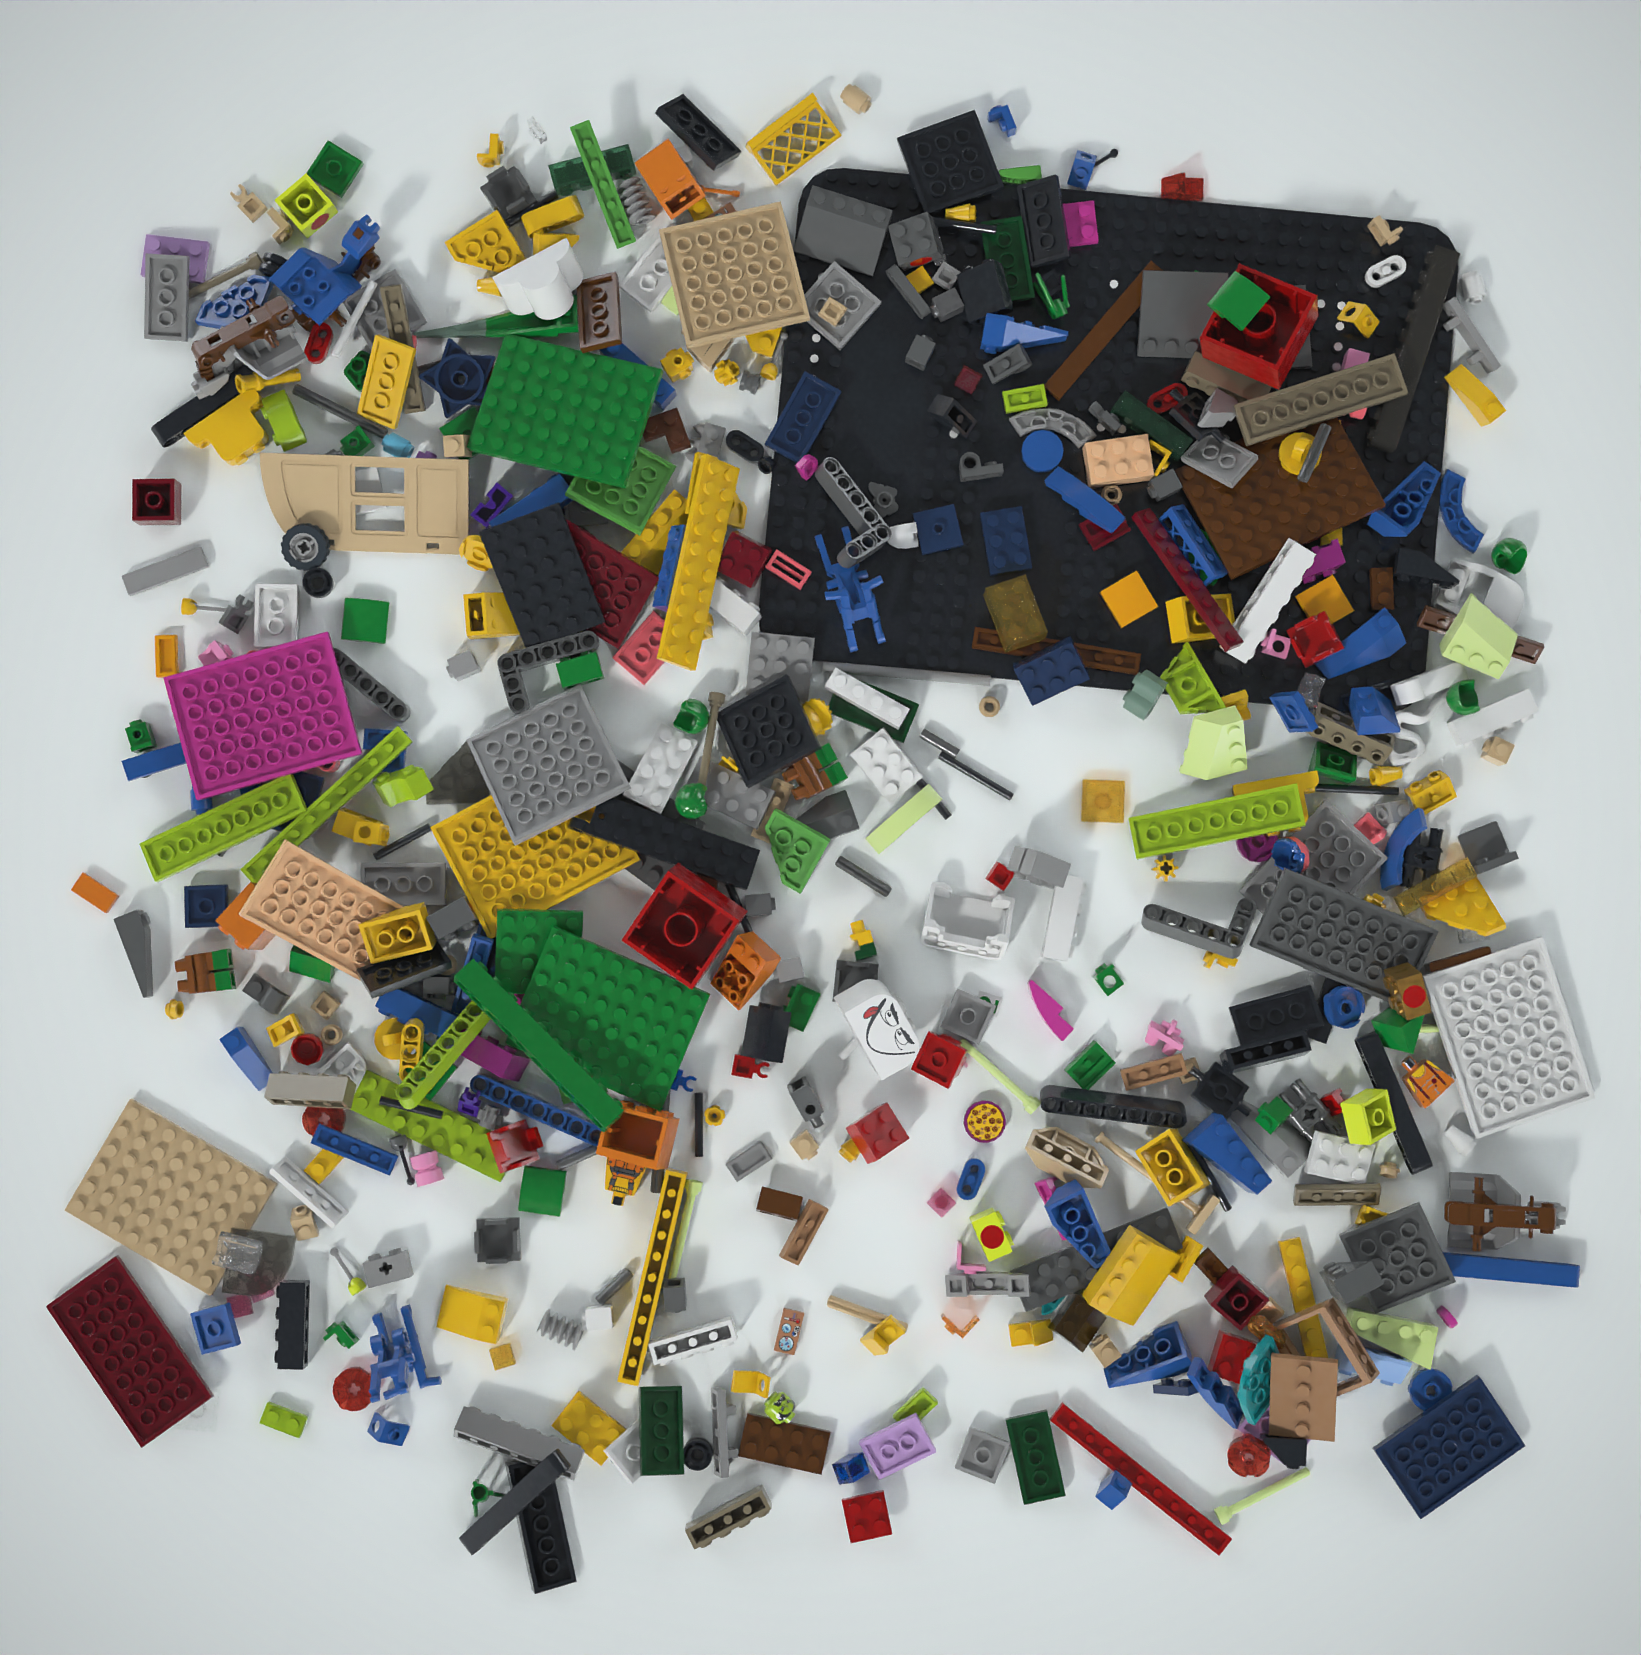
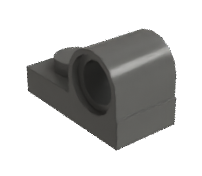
M1018 344L983 366L992 384H996L1013 373L1016 374L1026 370L1032 365V362L1024 346Z
M967 452L961 457L959 463L960 481L965 482L1002 476L1004 472L1003 464H997L996 461L985 463V466H981L979 456L976 453ZM972 460L975 463V467L967 468L964 462Z
M256 973L252 975L242 990L256 1000L263 1009L276 1015L281 1012L290 999L289 995Z

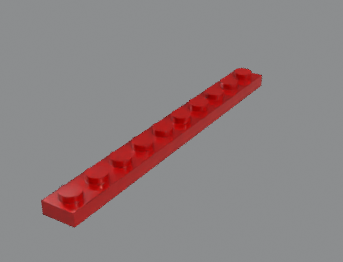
M1063 1402L1049 1418L1052 1423L1112 1471L1116 1470L1132 1483L1131 1486L1218 1556L1230 1543L1232 1538Z

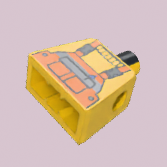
M607 1157L605 1190L613 1191L611 1204L623 1206L626 1195L634 1196L636 1194L646 1167Z

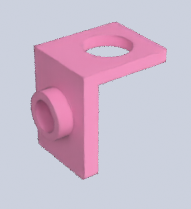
M1272 628L1267 632L1265 639L1261 641L1263 646L1261 652L1286 659L1291 644L1290 639L1276 635V629ZM1279 640L1284 643L1285 647L1282 652L1274 651L1273 643Z
M957 1241V1270H964L965 1274H977V1271H986L985 1264L961 1263L962 1243Z

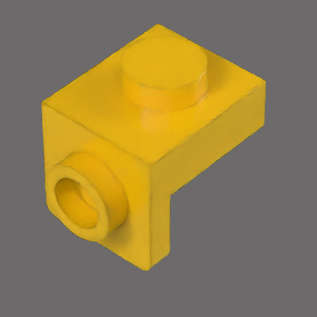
M490 133L489 154L477 153L478 163L483 167L491 168L494 165H500V154H504V141L500 140L499 134Z

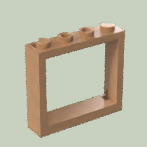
M1333 1297L1274 1322L1265 1332L1274 1338L1280 1354L1300 1355L1284 1328L1320 1313L1358 1374L1337 1383V1396L1372 1383L1380 1374Z

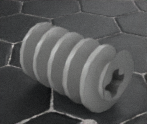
M639 177L629 178L617 187V192L621 194L620 200L623 202V208L626 209V215L630 217L629 223L631 225H642L655 219L654 214L648 215L652 211V207H645L649 204V200H642L646 196V192H639L643 188V184H636L640 181Z
M550 1309L545 1312L537 1331L541 1329L542 1337L549 1332V1340L557 1336L556 1342L558 1344L565 1339V1347L573 1343L572 1350L574 1351L584 1330H581L582 1323L574 1327V1320L572 1319L567 1324L566 1316L558 1320V1313L556 1312L551 1317Z

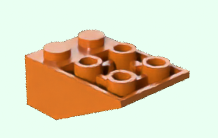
M669 138L634 162L671 220L706 196L705 191Z
M753 931L739 934L710 984L737 1010H741L772 975L781 957Z

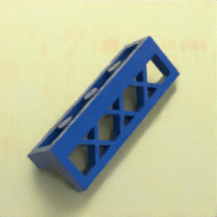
M1184 504L1170 507L1158 519L1199 578L1200 569L1204 570L1208 576L1205 581H1202L1205 587L1213 580L1222 578L1228 573ZM1168 518L1172 521V530L1168 529L1164 523ZM1177 535L1183 538V547L1179 546ZM1189 552L1195 557L1194 564L1188 559Z

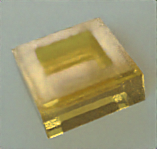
M511 1343L489 1349L495 1370L516 1364Z

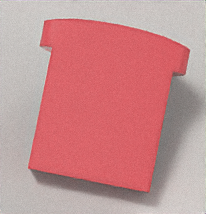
M1369 812L1354 824L1373 845L1382 840L1387 834V829L1384 826L1382 827Z

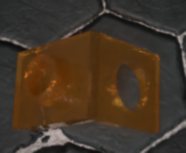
M944 1313L940 1315L941 1319L946 1323L944 1327L952 1335L957 1333L962 1339L980 1320L975 1315L961 1330Z

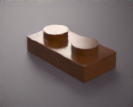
M1392 567L1369 569L1371 611H1380L1383 608L1393 610Z

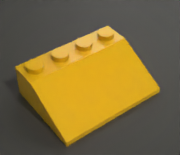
M674 489L648 519L641 535L636 534L621 553L659 575L671 526L687 524L688 515L685 514L687 499Z
M1129 1225L1082 1293V1296L1090 1306L1105 1315L1134 1326L1181 1256L1132 1225Z

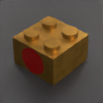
M1408 962L1384 969L1385 977H1383V983L1385 988L1389 989L1390 997H1388V1002L1391 1009L1396 1010L1398 1015L1403 1016L1406 1020L1432 1013L1423 976L1419 970Z

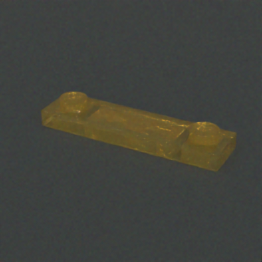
M1468 857L1397 894L1393 898L1401 914L1406 916L1477 877V874Z

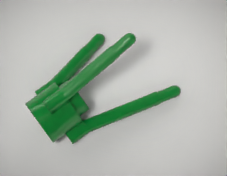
M1036 273L1042 290L1036 282L1033 283V286L1045 304L1052 320L1068 314L1066 308H1069L1070 304L1068 302L1065 275L1061 276L1063 302H1061L1060 298L1052 300L1039 273Z
M475 1479L471 1489V1497L474 1499L472 1502L474 1517H478L479 1503L487 1501L489 1496L502 1498L506 1494L489 1490L485 1485L479 1484V1479Z

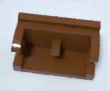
M762 1186L756 1211L797 1222L803 1197Z

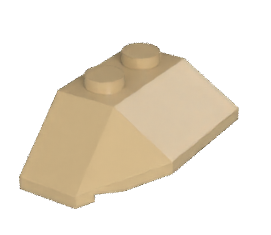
M1058 1127L1033 1129L1025 1146L1035 1166L1065 1183L1076 1179L1083 1188H1102L1109 1169L1104 1165L1094 1146Z

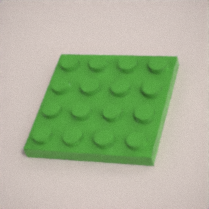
M639 446L626 488L574 476L565 496L640 536L677 466Z

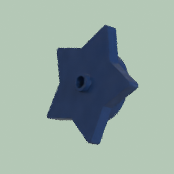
M448 338L440 363L419 375L421 380L439 393L445 418L452 417L467 405L481 406L488 386L487 380L496 361V356L470 355L453 339ZM461 375L466 378L463 384L458 381V377Z

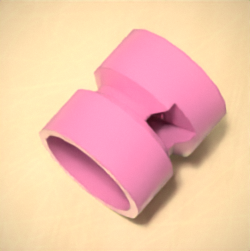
M437 1150L409 1158L413 1169L418 1171L414 1175L417 1187L445 1179L442 1168L436 1166L439 1162Z

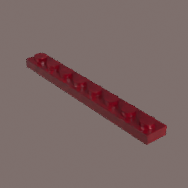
M1151 508L1135 512L1131 518L1224 651L1227 652L1241 646L1244 641Z

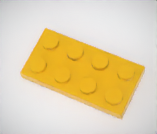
M379 334L375 335L357 414L391 429L398 428L416 353L415 348Z

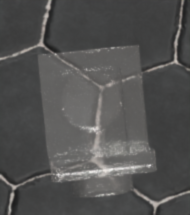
M1305 673L1299 683L1298 691L1304 697L1306 706L1315 710L1318 706L1321 688L1325 684L1326 679L1315 674Z

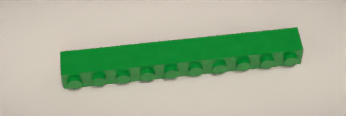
M472 959L454 975V982L604 1133L623 1115L622 1103L614 1097L612 1099L607 1094V1088L602 1083H597L592 1078V1073L586 1067L582 1068L577 1063V1058L571 1052L567 1053L562 1048V1043L556 1037L552 1038L547 1033L548 1030L541 1022L537 1023L532 1018L533 1015L525 1006L522 1008L517 1003L518 1000L510 991L507 993L502 988L503 984L497 977L494 976L492 978L487 973L488 969L482 962L479 961L477 963Z

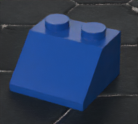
M1373 686L1351 688L1348 707L1357 735L1400 732L1401 729L1390 699Z

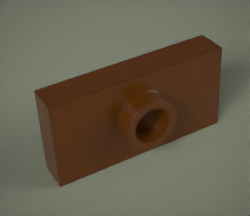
M1208 1247L1194 1262L1213 1284H1216L1228 1270Z

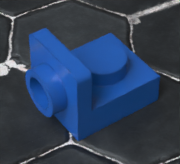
M997 105L991 108L987 116L988 122L998 120L1001 131H1005L1007 137L1015 135L1017 127L1008 105Z

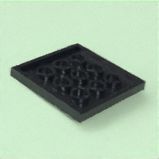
M975 110L897 137L899 149L924 213L928 212L932 215L1004 188Z
M787 674L718 712L717 722L742 779L748 788L822 749L793 683Z

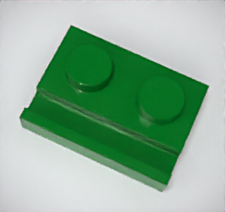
M1093 1040L1064 1071L1082 1089L1089 1090L1116 1062Z

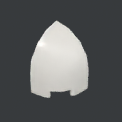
M916 522L889 527L892 535L887 542L890 545L903 549L918 547Z

